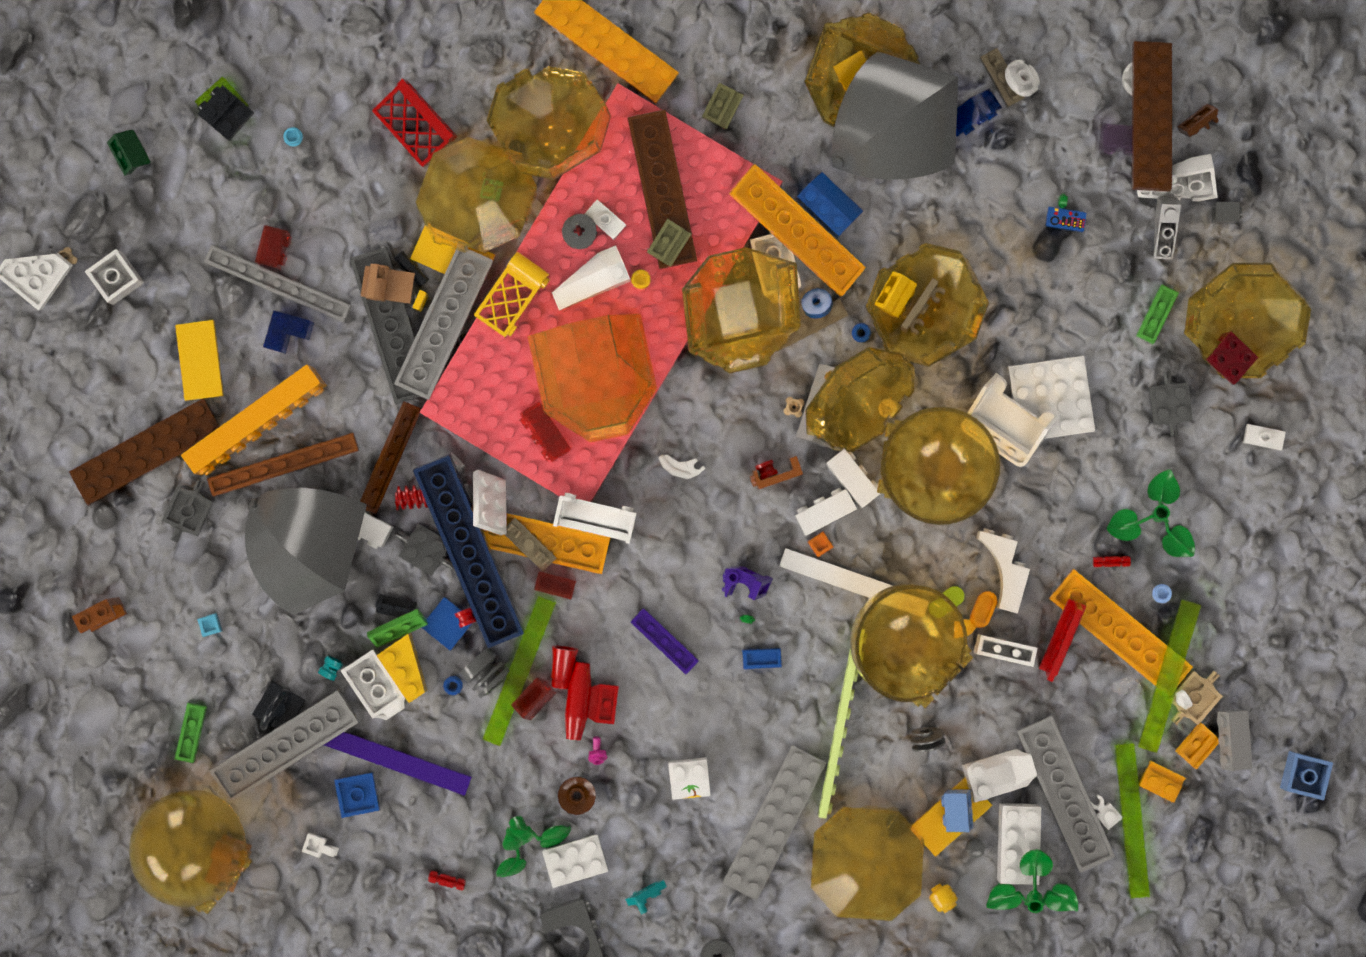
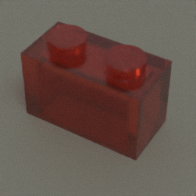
M264 225L255 263L281 270L287 259V255H285L286 248H289L291 244L290 233L286 230Z
M539 571L534 590L572 600L577 580Z
M537 677L511 706L523 719L532 720L557 692L545 679Z

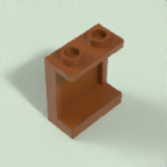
M797 456L788 459L791 470L779 475L760 480L757 470L752 471V476H750L752 486L757 487V490L803 475Z
M115 597L105 599L77 613L72 618L80 633L88 630L94 632L127 615V612L120 598Z

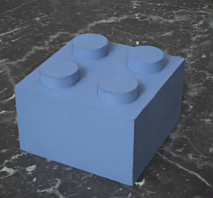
M1289 751L1280 788L1288 792L1324 800L1333 763Z

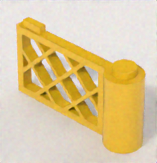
M516 252L474 316L505 338L507 335L511 337L517 329V326H515L516 322L541 287L544 289L550 282L548 278L549 273L519 252ZM507 274L514 277L515 286L505 288L504 278ZM527 286L532 292L528 298L521 299L519 287ZM516 288L518 299L507 301L505 290ZM497 291H503L504 302L494 303L493 294ZM518 302L520 310L517 314L510 315L508 303ZM505 304L507 315L496 317L494 306ZM492 306L493 318L485 319L480 315L485 307ZM497 319H508L509 326L505 331L498 328Z

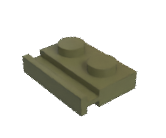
M719 83L702 118L727 130L744 95Z
M667 219L647 253L672 267L692 234Z

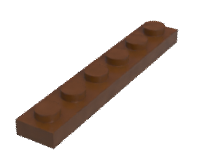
M403 401L360 499V502L367 504L366 511L377 514L418 420L421 408Z

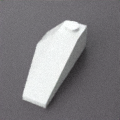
M1211 154L1192 157L1172 165V190L1170 192L1137 190L1138 197L1156 199L1158 197H1177L1178 200L1189 198L1192 201L1218 198Z
M613 246L597 253L556 288L552 294L560 311L631 282L617 247Z

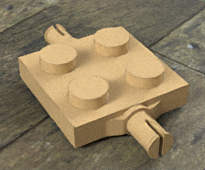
M1192 670L1167 699L1178 711L1171 721L1178 725L1183 717H1187L1196 725H1199L1223 697L1213 685L1220 675L1213 671L1205 679ZM1180 690H1184L1192 701V706L1186 710L1176 703L1175 693Z

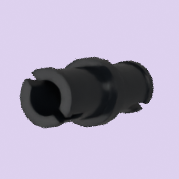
M404 251L394 258L405 272L415 273L414 280L419 287H422L429 280L418 268L419 265L413 263Z

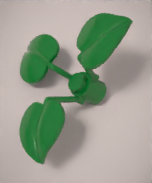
M1172 470L1159 473L1148 485V497L1153 501H1158L1159 505L1152 511L1151 515L1137 521L1138 517L1134 511L1122 509L1113 515L1107 526V531L1113 537L1123 541H1131L1141 534V528L1138 524H1142L1150 519L1158 523L1165 522L1168 534L1162 540L1164 551L1172 557H1193L1195 555V543L1190 531L1181 525H1176L1171 531L1169 529V520L1167 518L1170 515V510L1164 504H1172L1180 496V487Z
M522 816L512 818L509 821L510 827L506 829L502 846L505 850H516V857L504 860L499 865L496 876L510 877L520 873L525 868L526 860L520 858L519 848L522 845L530 842L535 837L538 841H541L540 845L543 848L557 846L567 838L571 831V826L560 825L550 827L540 837L531 829V826L526 825Z
M1034 849L1025 853L1020 860V871L1026 876L1033 875V890L1027 894V899L1020 891L1016 892L1012 884H997L990 891L986 907L996 910L1013 909L1018 907L1023 900L1024 905H1027L1028 910L1032 913L1041 912L1045 904L1054 911L1078 912V898L1075 891L1066 884H1055L1052 890H1047L1042 897V894L1037 891L1036 876L1048 875L1053 869V862L1045 852Z

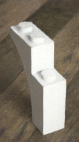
M984 528L983 531L977 532L976 539L982 542L991 552L999 570L1000 594L996 608L1018 614L1030 569L1025 568L1026 564L1014 561V564H1012L1018 542L1013 540V536L1002 534V537L994 535L995 531Z

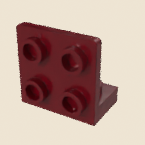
M1230 331L1220 335L1217 339L1220 343L1206 360L1227 381L1235 385L1259 357Z

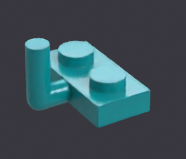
M664 880L654 882L640 891H635L633 895L625 900L628 906L636 905L642 915L648 912L645 903H647L646 899L661 895V890L665 889L667 885Z

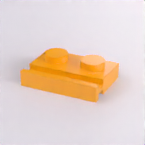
M1200 722L1175 752L1197 770L1219 744V738Z
M1150 760L1138 786L1174 803L1186 778Z

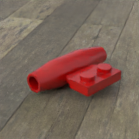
M575 662L569 681L565 709L566 739L580 741L582 739L587 718L595 723L614 724L619 686L597 684L591 687L590 663Z

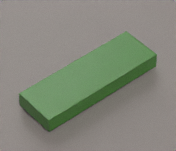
M1160 285L1136 337L1152 345L1155 343L1179 292Z
M416 609L368 631L367 637L378 648L428 625L427 619L419 609Z
M187 703L175 755L176 760L195 763L208 706Z

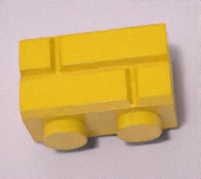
M893 271L874 305L887 314L899 318L905 312V305L909 298L915 294L917 284L903 274Z

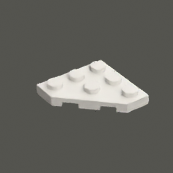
M59 253L5 259L0 266V279L39 311L45 307L73 265Z

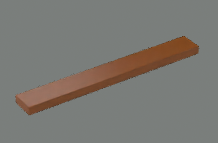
M350 433L207 478L212 497L360 450L355 434Z

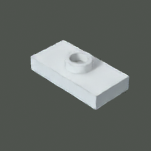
M598 199L585 212L613 240L626 227V224Z
M1246 424L1243 443L1282 451L1286 432Z

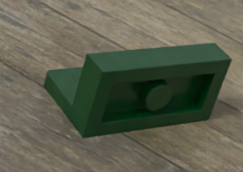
M133 129L115 133L107 141L124 176L130 175L137 167L148 165L151 162Z

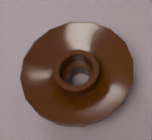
M579 776L571 777L565 780L559 788V804L569 814H584L595 803V788L586 778ZM574 792H580L581 797L575 798Z

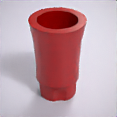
M561 645L552 646L551 687L568 689L579 649Z

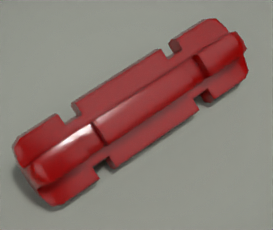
M1120 556L1093 557V567L1131 566L1130 556H1122L1121 558Z
M435 871L429 873L428 882L435 884L438 882V885L449 888L456 887L457 890L461 891L465 888V879H456L454 876L442 873L439 875Z

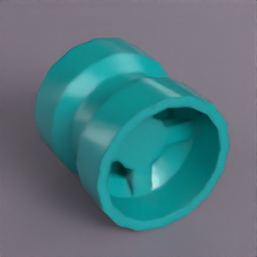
M327 655L324 659L325 663L319 668L318 673L329 680L335 681L338 670L344 664L338 659Z

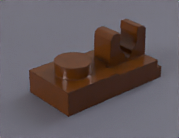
M1206 104L1177 126L1180 133L1188 137L1196 135L1201 128L1209 130L1210 120L1216 124L1219 122L1217 117L1219 110L1212 105Z

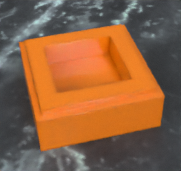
M824 531L807 541L817 558L834 547Z

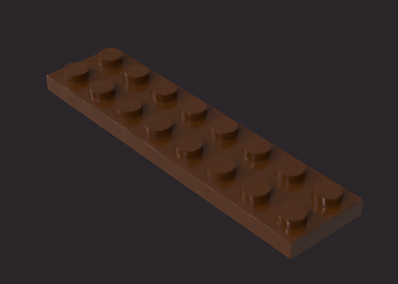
M1134 41L1132 44V190L1167 192L1172 190V43Z
M666 110L627 117L653 241L667 219L691 233ZM692 235L672 267L697 262ZM658 260L659 270L669 268L668 265Z
M203 398L74 468L69 473L86 505H91L177 458L219 428L220 425L206 399Z

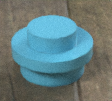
M291 127L284 132L283 138L287 145L296 147L301 144L303 134L298 128Z

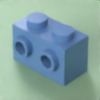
M971 789L947 790L941 798L942 807H945L943 825L946 826V832H970L974 828Z

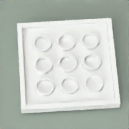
M1084 356L1007 367L1011 396L1014 401L1038 417L1045 411H1052L1060 416L1045 439L1095 432Z

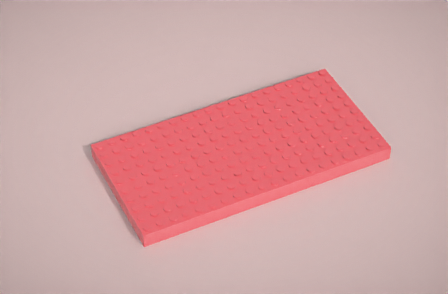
M617 83L516 251L549 273L548 278L550 282L544 289L541 287L516 322L515 326H517V329L511 337L507 335L505 338L476 318L436 384L430 399H427L419 412L556 495L564 496L565 492L577 495L576 499L589 502L593 501L759 224V221L729 194L754 164L666 112L697 262L659 270L658 260L647 253L653 243V237L627 117L660 111L662 109ZM761 169L779 187H781L783 181ZM597 199L626 224V227L614 240L596 225L597 235L595 241L588 248L581 250L568 246L562 235L565 221L573 215L585 214ZM581 227L576 228L577 231H574V233H577L578 236H581L582 232H585V230H582ZM613 246L617 247L630 280L632 274L637 270H645L650 275L651 282L645 289H637L633 286L632 282H628L560 311L552 294L556 288L597 253ZM507 274L504 278L505 288L515 286L514 277L510 274ZM527 286L519 287L520 298H528L532 290ZM516 288L505 290L507 301L518 299ZM497 291L493 294L494 303L504 302L503 291ZM508 303L509 314H517L520 310L519 303ZM505 304L494 306L496 317L507 315ZM492 306L485 307L480 315L485 319L493 318ZM497 319L498 328L505 331L509 326L508 319Z

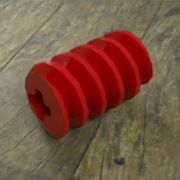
M405 485L404 491H401L400 486H397L395 492L396 510L399 509V506L406 510L407 504L410 509H414L415 504L418 509H421L422 504H424L425 508H428L420 488L417 490L416 486L413 485L412 490L409 491L408 486Z

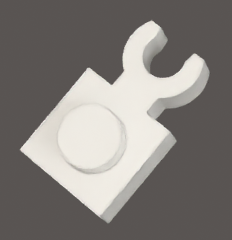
M1097 794L1096 797L1099 799V803L1094 805L1091 802L1094 809L1098 810L1096 815L1099 821L1109 830L1123 817L1111 803L1108 802L1104 805V799Z

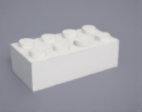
M999 803L997 880L1000 884L1033 885V875L1026 876L1020 871V860L1028 851L1040 850L1041 806L1038 804ZM1036 876L1037 885H1039L1040 876Z

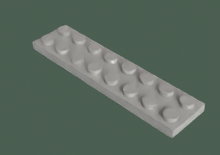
M461 245L457 246L394 385L425 399H430L494 263L492 259Z
M338 689L210 769L209 772L229 803L353 727L360 720Z
M1052 715L1016 730L1025 752L1032 756L1037 772L1036 777L1078 871L1081 873L1114 858L1115 855Z
M791 745L723 880V884L755 900L758 899L826 765L825 761Z

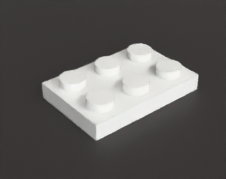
M481 470L473 472V526L498 535L507 534L505 479Z
M598 834L542 850L553 888L608 872Z

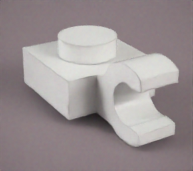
M309 832L302 852L318 858L322 856V853L335 857L339 848L326 845L327 838Z

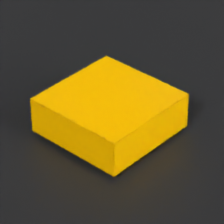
M420 290L412 308L421 312L429 295Z

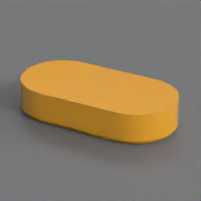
M985 591L977 597L970 615V622L974 627L983 628L989 624L997 605V597L993 592Z

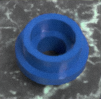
M859 323L852 329V337L857 342H866L871 336V330L866 324ZM858 330H863L865 335L860 337Z
M450 676L444 681L443 687L447 694L457 695L461 692L463 683L459 677ZM451 682L457 684L456 689L450 687Z

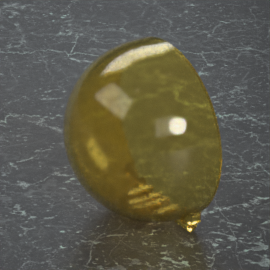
M932 407L917 411L903 421L895 420L894 424L886 423L885 437H888L887 441L884 440L879 473L883 480L879 479L877 493L884 494V498L892 499L896 506L908 516L934 525H948L963 521L976 514L986 505L998 483L1000 458L992 435L979 420L955 408Z
M899 584L883 589L873 595L861 607L853 622L850 635V650L858 673L873 690L895 701L913 702L917 707L921 705L925 709L934 700L932 694L934 693L938 696L948 685V681L951 682L960 673L959 664L964 668L973 659L969 654L972 650L967 646V631L960 611L947 596L927 586Z
M201 790L178 791L156 800L137 820L129 841L130 866L138 884L146 893L166 905L180 908L194 907L198 912L203 911L206 914H209L217 904L215 900L220 901L229 890V887H232L242 875L240 871L244 872L253 862L249 857L251 853L246 849L242 824L234 810L218 796Z

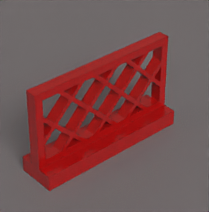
M402 78L397 83L398 85L372 112L421 167L424 168L458 136L409 81ZM399 91L404 95V104H394V96ZM383 106H390V117H383L379 110ZM394 106H403V118L394 117ZM407 107H414L417 110L416 118H407ZM393 120H403V131H395ZM407 120L416 121V132L406 131ZM420 121H427L429 123V132H419ZM406 134H416L415 145H408L406 143ZM419 134L429 135L428 146H419ZM432 135H439L444 142L439 146H432ZM419 148H428V157L424 161L418 156Z
M1068 598L1039 666V669L1046 672L1047 680L1051 682L1054 681L1055 676L1060 671L1087 607L1086 604Z

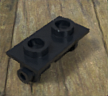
M379 594L375 604V612L398 618L414 611L417 602Z

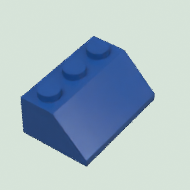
M823 172L812 180L796 198V201L836 239L863 213V210Z

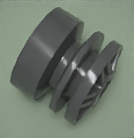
M488 647L458 674L467 684L474 679L477 681L472 690L475 691L481 686L483 690L478 694L480 698L492 693L510 672L508 667L501 673L498 671L504 663L500 662L494 666L492 662L495 660L496 655Z

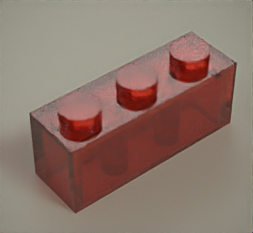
M540 401L520 413L522 416L519 419L525 429L529 427L533 433L530 437L536 445H541L543 448L541 454L546 461L550 460L554 463L572 451Z

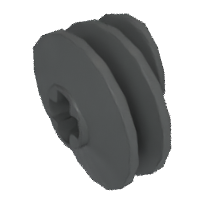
M577 214L565 221L562 235L568 246L581 250L593 244L596 239L597 229L592 218L586 214ZM581 227L582 230H585V232H582L581 236H578L577 233H574V231H577L576 228Z
M922 727L912 731L913 735H918L911 739V743L914 744L912 751L929 752L941 748L946 743L944 731L940 728Z
M714 939L706 943L700 954L701 957H714L715 953L717 955L721 953V957H735L731 944L722 939Z

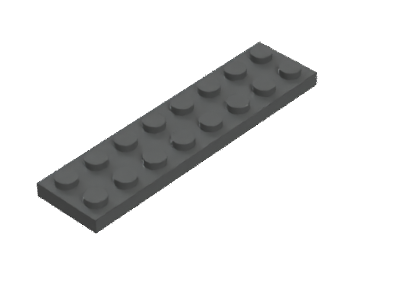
M387 247L350 258L360 294L365 266L380 264L389 266L391 270H394ZM362 297L394 403L397 405L403 403V401L406 402L421 397L394 385L415 339L405 303L388 300L382 302Z

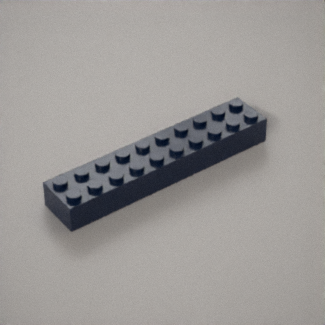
M451 453L414 468V475L487 647L491 648L523 635L525 629L483 529L473 526V506Z

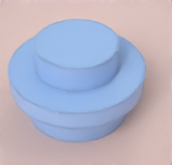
M1158 584L1152 590V597L1158 603H1166L1172 596L1170 587L1165 584Z

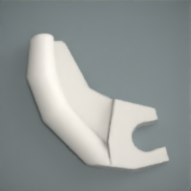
M668 455L659 456L662 467L673 476L690 479L699 475L705 469L704 466L699 470L694 468V464L698 461L697 459L678 462Z

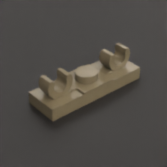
M998 48L980 57L982 64L1007 108L1025 98L1015 93L1008 85L1005 78L1007 64Z
M934 278L901 325L903 332L907 333L910 329L913 334L918 335L919 331L914 328V325L924 326V322L917 318L920 314L924 315L930 306L927 304L929 299L932 298L933 302L939 303L940 299L936 298L935 294H945L943 288H937L938 281Z
M516 518L507 526V534L504 535L543 572L557 558Z

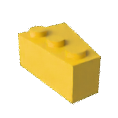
M408 633L376 655L408 703L428 691L414 646L412 633Z

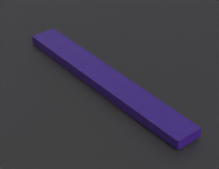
M343 732L324 744V746L464 796L472 779L469 775L348 732Z

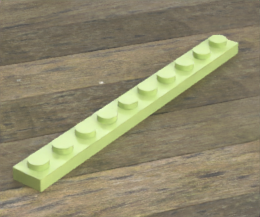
M855 626L818 810V817L827 819V814H831L833 803H830L831 795H835L836 784H833L834 777L839 775L840 765H837L838 757L842 758L844 746H841L842 738H846L847 727L844 726L846 719L849 720L851 708H848L849 700L853 701L855 690L852 689L853 681L856 682L858 677V670L855 669L856 664L861 661L862 652L859 649L860 644H864L866 636L863 628Z

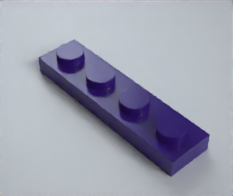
M644 608L631 620L630 623L685 675L699 662L689 650Z

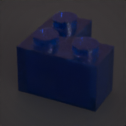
M990 88L969 98L957 108V137L965 134V136L969 135L975 130V125L978 124L980 126L998 115L996 112L1002 106Z
M273 310L263 347L286 354L291 336L307 341L310 340L314 322Z

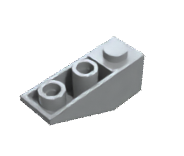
M1177 197L1157 198L1154 228V259H1173L1181 203Z

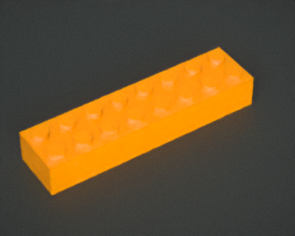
M306 364L181 454V457L194 474H205L206 476L215 471L216 465L229 461L231 454L241 452L247 447L245 444L252 440L254 442L262 437L261 433L266 429L269 431L278 425L277 421L281 418L286 419L293 414L292 410L305 406L309 402L308 399L313 395L317 397L325 391L323 388L327 386L314 367Z

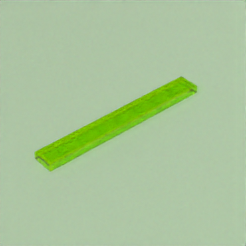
M538 596L482 740L501 746L556 602Z
M1181 599L1137 746L1139 748L1155 753L1158 752L1201 609L1199 604Z
M1135 743L1114 744L1121 816L1123 817L1122 828L1129 897L1131 899L1150 897Z

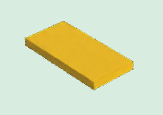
M425 224L410 259L445 274L458 245L493 261L496 255Z
M209 320L175 325L184 400L190 401L224 396L215 321Z
M964 777L951 790L969 789L966 778ZM941 799L909 827L935 857L963 833L946 832V826L943 825L945 807H942ZM988 800L975 803L972 801L973 823L993 806Z

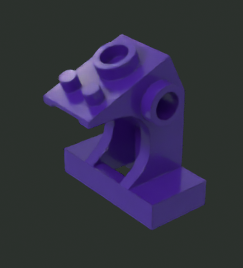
M744 566L729 567L723 573L725 587H722V592H725V597L733 594L736 585L742 583L750 591L748 597L757 600L766 596L773 578L767 575L762 576Z

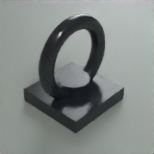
M271 681L252 715L261 720L260 728L262 730H266L270 726L276 729L297 716L306 700L278 683Z

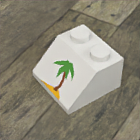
M707 757L668 762L672 800L710 796Z

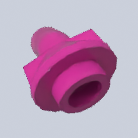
M599 736L593 737V751H589L588 754L589 762L594 765H600L607 759L606 751L600 750L601 737Z

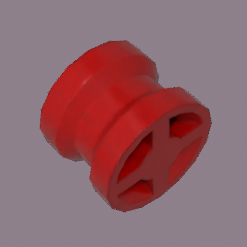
M773 459L755 466L756 470L760 472V480L778 474V471L774 469Z
M471 607L454 614L459 619L460 628L476 622Z

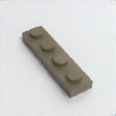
M839 298L833 301V307L826 316L814 319L806 315L773 332L772 336L781 351L847 317L848 313Z

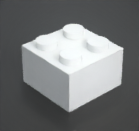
M117 249L85 271L106 302L112 305L144 283L123 252Z

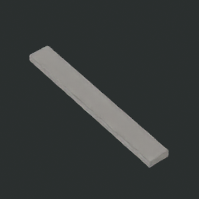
M213 245L210 246L204 260L206 264L343 323L346 322L352 308L350 304Z

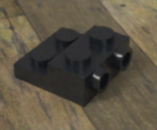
M222 85L220 88L217 86L211 92L212 97L208 102L203 101L199 105V112L197 114L230 142L253 116L254 112Z

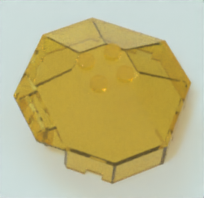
M548 66L532 76L529 69H523L515 74V78L506 84L502 82L497 85L486 121L517 173L555 180L601 152L611 114L585 73Z
M467 137L433 153L416 199V207L434 243L451 246L452 249L464 253L468 252V248L486 253L520 237L523 226L529 220L533 203L537 197V185L519 153Z
M924 243L919 246L920 250L911 255L908 253L896 260L895 265L888 269L884 267L878 271L866 308L873 318V324L878 335L883 340L886 352L894 358L929 367L977 339L989 301L965 255L958 250ZM893 271L903 274L917 284L915 294L909 298L905 305V312L899 318L887 314L874 305ZM934 278L938 281L937 288H943L945 294H935L936 298L940 299L939 303L933 302L932 298L929 299L927 304L930 306L924 315L920 314L917 318L924 322V326L914 325V328L919 331L918 335L913 334L910 329L907 333L903 332L901 325Z
M1232 263L1189 297L1184 334L1198 347L1202 358L1207 362L1206 358L1220 343L1217 340L1220 335L1232 331L1259 357L1242 378H1262L1267 374L1266 370L1274 364L1278 366L1289 357V353L1296 347L1300 349L1306 344L1311 308L1303 295L1273 263Z
M872 347L864 349L837 365L833 370L825 374L824 382L805 409L806 434L823 438L836 451H842L845 448L848 452H854L886 431L888 428L885 425L889 417L894 419L903 407L900 402L906 395L910 398L914 393L915 367L899 352Z
M867 805L862 808L843 807L814 832L811 888L836 917L892 921L921 896L924 838L898 808Z

